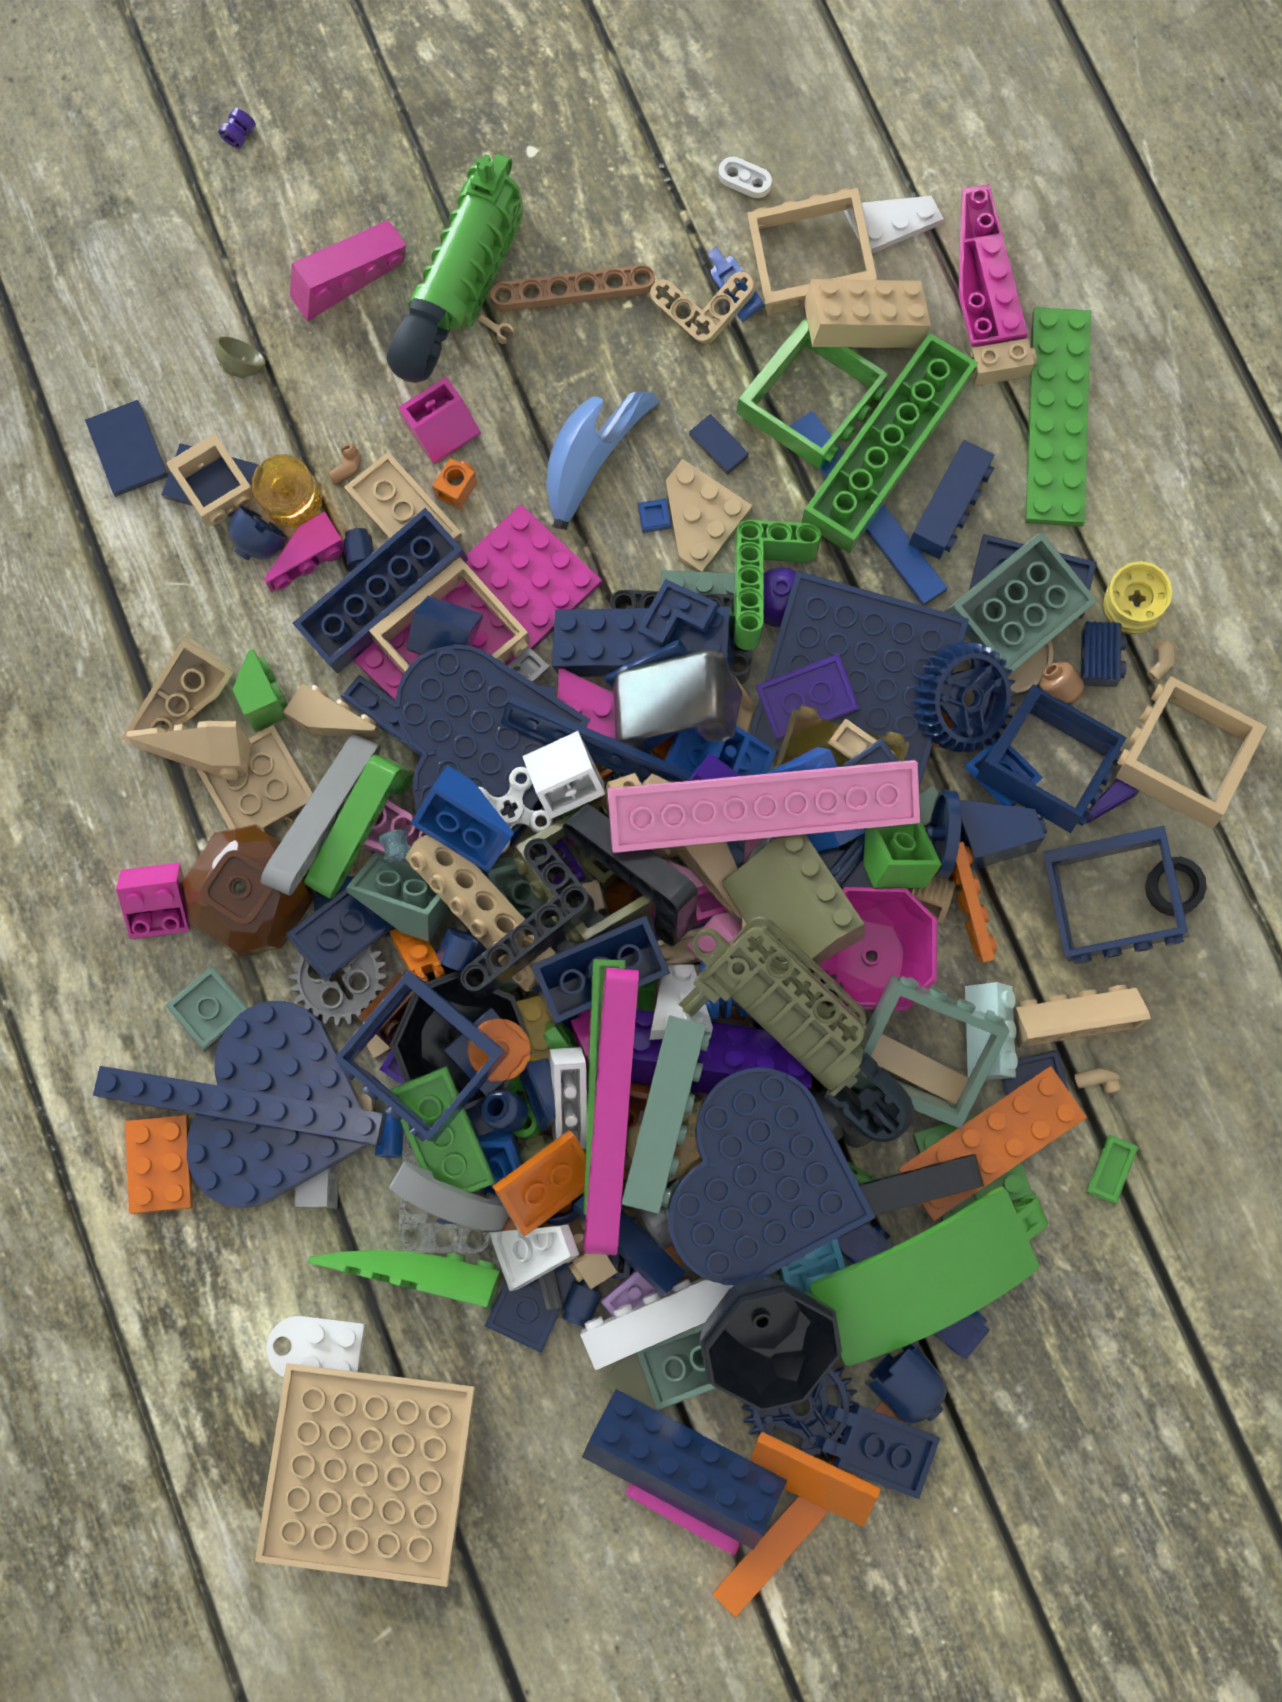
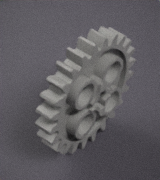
M374 943L340 970V972L345 973L342 976V980L353 995V1000L349 1001L342 985L333 981L336 978V974L326 982L322 978L314 979L312 977L313 968L296 951V955L301 958L300 963H291V966L298 969L295 974L289 975L290 979L296 980L298 983L290 988L293 992H300L295 1002H306L303 1008L309 1011L313 1009V1014L318 1019L323 1015V1024L328 1025L332 1018H334L336 1026H341L343 1018L346 1019L349 1025H353V1016L356 1015L358 1017L377 997L378 991H382L385 988L380 985V981L389 979L388 975L380 972V970L387 967V963L377 961L383 953L381 951L372 952L376 945ZM357 975H365L367 980L365 987L361 990H355L352 985L353 979ZM331 990H338L340 993L339 1002L336 1005L329 1006L326 1001L327 994Z

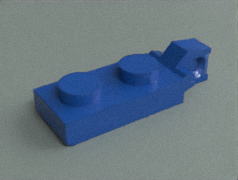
M717 246L707 253L715 264V267L710 271L720 289L735 273L743 272L735 258L730 255L725 259ZM737 282L738 291L743 290L745 292L748 289L746 282ZM756 290L751 299L737 313L742 322L765 307ZM730 291L727 293L735 303L738 301L735 297L736 293L734 295Z

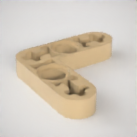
M735 273L703 310L673 283L665 279L656 281L651 287L650 294L653 301L695 340L702 344H708L716 339L755 293L756 285L748 273ZM737 282H746L748 289L745 292L743 290L738 291ZM660 289H668L669 295L675 299L673 304L664 297L660 298ZM729 291L732 295L736 293L735 297L738 299L736 303L727 295ZM721 301H728L731 307L726 315H718L716 313V306ZM684 304L690 305V316L685 319L678 318V308ZM696 319L703 326L709 324L708 329L710 332L708 335L702 333L699 336L701 331L693 324Z

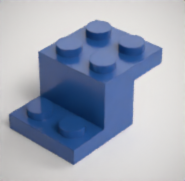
M686 720L683 729L674 735L664 761L694 773L697 767L701 766L705 758L711 753L740 776L760 775L769 772L776 750L728 720L710 734Z

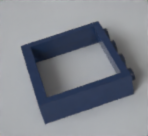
M1033 684L988 755L976 779L1020 805L1035 809L1039 816L1071 834L1077 823L1083 826L1092 812L1087 807L1089 803L1093 806L1096 804L1103 792L1099 788L1100 784L1106 786L1115 770L1111 769L1110 766L1112 764L1118 765V759L1122 754L1120 749L1127 737L1066 702L1049 695L1043 689ZM1030 713L1105 756L1076 807L1069 805L999 764Z
M1165 826L1043 852L1064 955L1067 961H1073L1074 964L1091 962L1092 956L1103 954L1104 958L1121 956L1122 950L1134 948L1135 952H1142L1153 949L1152 944L1165 942L1166 946L1177 945L1184 942L1183 938L1189 937ZM1159 845L1177 928L1074 948L1058 866Z
M408 970L334 1059L341 1064L338 1069L347 1078L353 1080L356 1077L364 1084L361 1089L374 1101L380 1098L388 1105L385 1111L399 1122L403 1118L412 1127L409 1129V1132L413 1136H416L422 1142L425 1139L436 1142L509 1053L419 976ZM412 991L490 1056L433 1126L429 1125L355 1060Z

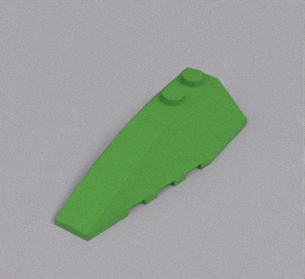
M348 1251L310 1256L308 1263L490 1309L493 1308L502 1272L495 1270V1263L478 1260L477 1265L465 1263L466 1256L448 1252L445 1258L408 1251Z

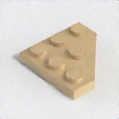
M682 459L666 479L678 559L696 572H705L736 532L738 525L752 511L753 505Z

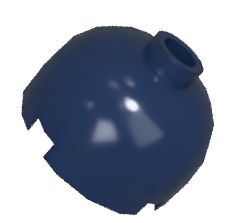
M241 505L229 522L228 532L230 540L236 546L234 551L248 561L251 557L263 560L275 556L285 545V541L288 538L287 535L272 522L267 523L261 519L262 515Z

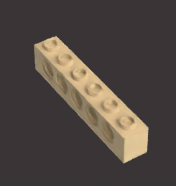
M427 834L413 843L405 859L486 949H489L525 920L475 864ZM528 935L523 939V948L533 943L534 935ZM551 947L514 975L512 979L527 992L536 986L531 965L555 955L556 952ZM509 955L501 956L498 962L505 966L509 961Z

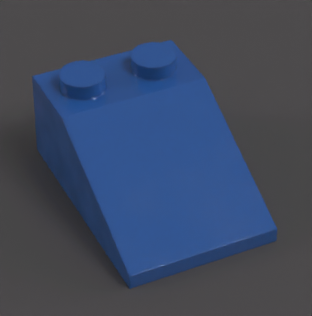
M449 765L445 767L411 822L413 826L489 873L514 834L474 781Z

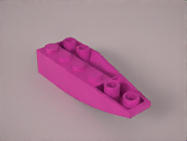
M990 184L963 188L961 192L958 296L972 347L1026 339L1028 334Z

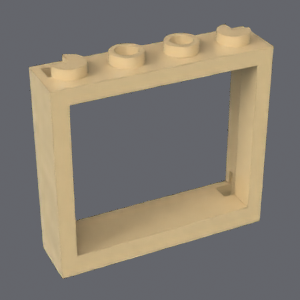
M844 188L828 195H813L809 199L797 202L786 201L779 206L770 208L760 207L747 213L767 316L804 309V299L810 283L771 292L759 229L853 208L866 271L832 279L877 280L858 188Z
M461 557L369 630L374 642L404 674L409 664L389 641L412 623L414 611L427 596L441 600L464 581L513 635L511 640L492 654L493 657L506 664L505 662L512 656H520L528 648V643L530 642L529 635Z
M1170 676L1164 686L1158 684L1151 697V700L1155 701L1153 707L1147 705L1139 721L1144 724L1141 729L1136 726L1130 736L1128 743L1132 744L1130 751L1124 749L1117 763L1122 766L1115 778L1213 829L1223 817L1267 726ZM1167 701L1184 708L1243 740L1213 801L1136 761Z

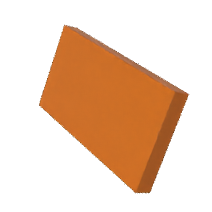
M764 1432L760 1433L750 1461L786 1479L785 1490L864 1527L881 1491L879 1487Z

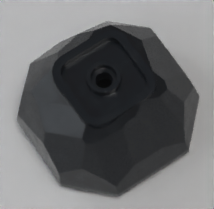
M459 971L427 982L431 988L472 1023L491 1007L501 1019H508L519 1025L529 1038L514 995L497 989L486 997H476L462 985L461 972ZM474 978L472 986L477 987L483 982ZM414 991L390 1043L403 1080L406 1083L448 1066L460 1094L471 1079L444 1049L452 1043L449 1039L451 1032L457 1031L459 1034L462 1032ZM510 1080L503 1081L495 1090H506ZM479 1089L465 1108L468 1109L483 1103L487 1096Z
M770 1276L757 1277L735 1284L730 1288L707 1318L700 1336V1346L707 1382L761 1412L804 1402L841 1356L842 1351L835 1310L806 1290Z

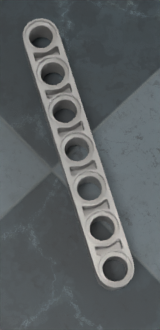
M351 734L270 858L262 873L261 884L289 896L293 894L321 850L367 762L374 754L379 755L380 744L356 734Z

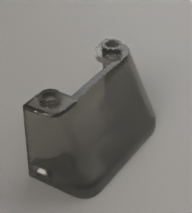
M709 649L619 672L615 677L613 685L615 740L645 752L644 738L691 727H697L702 737L709 741L718 742L734 738L742 690L726 657L717 650Z

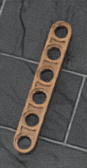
M635 265L506 281L494 285L490 296L495 309L506 312L643 295L651 291V287L655 283V274L647 265ZM640 274H645L649 276L650 281L646 285H639L635 282V278ZM611 278H619L623 283L619 288L612 289L607 285V282ZM584 281H590L595 285L594 289L590 292L581 291L579 286ZM558 284L564 285L567 288V291L560 296L551 292L552 288ZM528 288H535L539 291L538 296L534 299L526 298L523 293ZM506 291L511 294V298L507 302H499L496 299V295L499 292Z

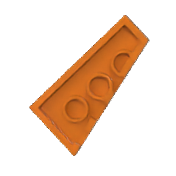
M959 842L957 859L949 878L950 881L953 880L956 883V886L958 885L960 890L957 892L956 897L959 909H961L964 915L968 914L969 920L965 921V927L976 961L984 963L995 960L993 952L997 951L996 942L993 935L988 934L986 922H989L986 907L980 905L977 893L981 892V887L977 876H973L970 864L973 863L970 848L964 846V842Z

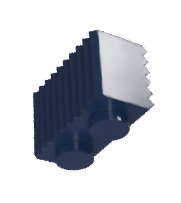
M1085 622L1081 630L1080 672L1085 686L1116 687L1120 680L1125 678L1126 661H1121V651H1124L1126 648V633H1121V623Z

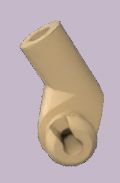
M1163 638L1156 640L1153 645L1155 653L1158 654V662L1147 672L1148 677L1156 683L1175 665V646L1170 640Z
M1095 1068L1075 1074L1079 1089L1096 1084H1104V1089L1107 1093L1117 1092L1121 1089L1120 1077L1112 1071Z

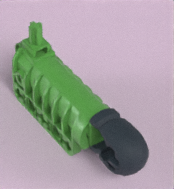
M485 154L483 158L477 157L476 165H472L467 172L468 181L463 184L457 199L458 210L451 212L449 216L450 227L442 231L440 235L441 246L433 250L431 254L433 263L425 267L423 271L424 282L416 286L408 303L410 314L406 315L402 320L387 352L388 366L397 377L404 381L417 383L427 380L438 362L442 350L441 341L447 339L450 328L459 331L462 325L471 328L481 310L523 218L520 188L509 177L512 169V158L497 154L491 162L490 156Z

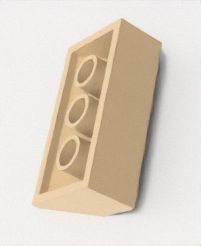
M1117 985L1108 988L1109 992L1097 994V990H1087L1079 992V997L1067 999V995L1063 994L1049 997V1002L1037 1004L1036 999L1022 1001L1018 1003L1019 1007L1013 1010V1018L1016 1025L1018 1048L1137 1029L1151 1019L1150 1013L1137 988L1127 989V985Z

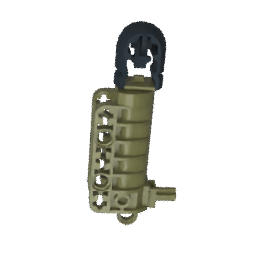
M758 916L750 920L730 942L711 928H704L697 932L692 942V948L694 953L707 966L696 977L693 983L696 987L679 1003L684 1013L693 1017L709 1000L715 1003L720 997L725 1001L731 997L828 1089L824 1096L825 1100L834 1108H840V1114L862 1135L870 1140L889 1142L906 1132L914 1116L912 1099L903 1086L884 1068H878V1063L868 1053L863 1054L864 1048L860 1043L864 1037L866 1012L857 1001L767 917ZM763 925H766L768 928H767V931H766V930H764L763 928H759V927H761V926H763ZM705 935L711 936L716 942L715 949L709 952L703 951L698 944L699 938ZM783 945L788 946L792 950V954ZM776 957H784L787 961H780ZM829 989L834 990L838 994V997L834 995ZM822 1001H830L833 1004L828 1005L823 1003ZM860 1071L867 1076V1080L871 1084H876L880 1088L871 1089L869 1086H866L857 1095V1098L861 1101V1108L850 1099L849 1094L841 1091L844 1086L850 1089L858 1081L859 1078L856 1075ZM882 1091L885 1094L884 1100L880 1097ZM870 1111L874 1114L872 1118L869 1116Z

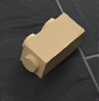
M1028 338L973 347L970 353V358L978 362L973 375L974 386L1030 377L1033 366L1037 364L1036 351L1034 348H1030Z

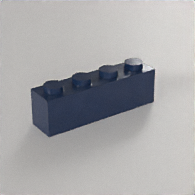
M966 440L962 441L917 524L909 545L939 560L944 550L950 553L957 540V536L953 535L956 528L963 529L970 513L966 512L969 504L975 506L983 491L978 488L981 481L987 483L995 468L990 465L994 454Z

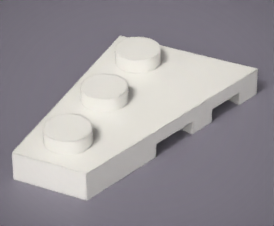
M932 196L861 203L872 254L943 224L944 218ZM853 208L843 210L859 240Z
M669 965L670 974L661 977L650 1040L663 1039L669 1015L707 1024L705 1031L711 1032L712 1035L713 1026L706 1004L693 1017L682 1011L683 1008L679 1006V1003L696 987L693 984L697 977L694 965Z

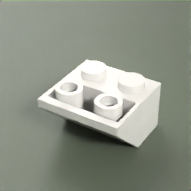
M579 731L523 756L535 791L549 819L605 795L604 782Z

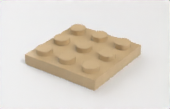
M274 725L249 738L251 750L248 776H238L237 779L228 780L196 768L229 829L257 824L267 830L301 811L313 794Z

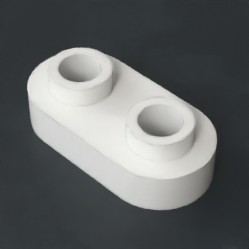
M728 157L720 163L719 179L723 185L752 198H762L770 192L772 178L767 170L738 157ZM735 173L737 176L730 177L728 174ZM760 184L762 187L757 188L753 185Z

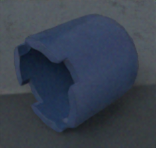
M911 1343L902 1347L903 1351L895 1357L887 1354L869 1373L872 1379L867 1380L865 1384L899 1419L913 1424L921 1422L926 1418L928 1421H932L942 1412L941 1404L945 1399L947 1387L944 1378L918 1346L915 1343Z

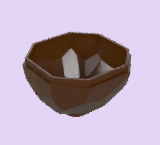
M257 824L215 832L181 882L189 925L239 957L281 949L288 940L286 933L298 925L315 899L314 890L304 884L309 869L293 894L289 896L261 884L262 873L282 840ZM239 882L245 884V891L243 893L236 892L235 887Z

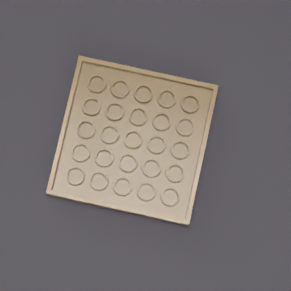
M286 1363L255 1562L448 1587L476 1387Z

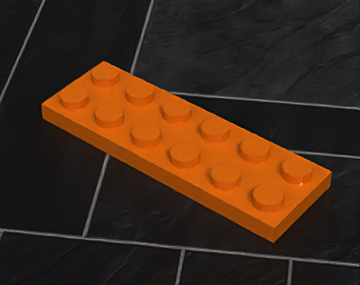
M1050 1066L963 1124L961 1129L957 1128L897 1170L899 1173L954 1158L976 1154L984 1186L920 1203L933 1222L1079 1124L1087 1116Z

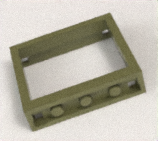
M603 796L588 804L610 819L609 813L602 802ZM575 812L515 846L513 862L518 867L517 872L520 875L526 876L530 882L533 894L538 899L542 898L545 903L551 900L554 895L525 859L524 848L534 838L545 839L551 845L567 836L562 826ZM642 896L590 928H587L581 922L567 933L566 937L569 942L572 941L575 945L581 944L648 915L656 910V904L646 896ZM559 916L551 917L555 922L559 921Z

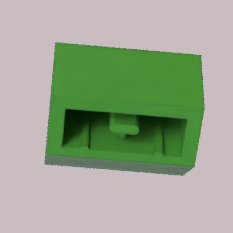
M252 649L246 655L232 690L244 716L255 732L285 719L286 716L283 711L288 704L276 683L277 680L265 657L259 658L254 649Z

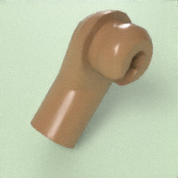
M348 443L342 447L343 457L341 465L328 472L335 485L352 476L358 470L361 455L354 444Z

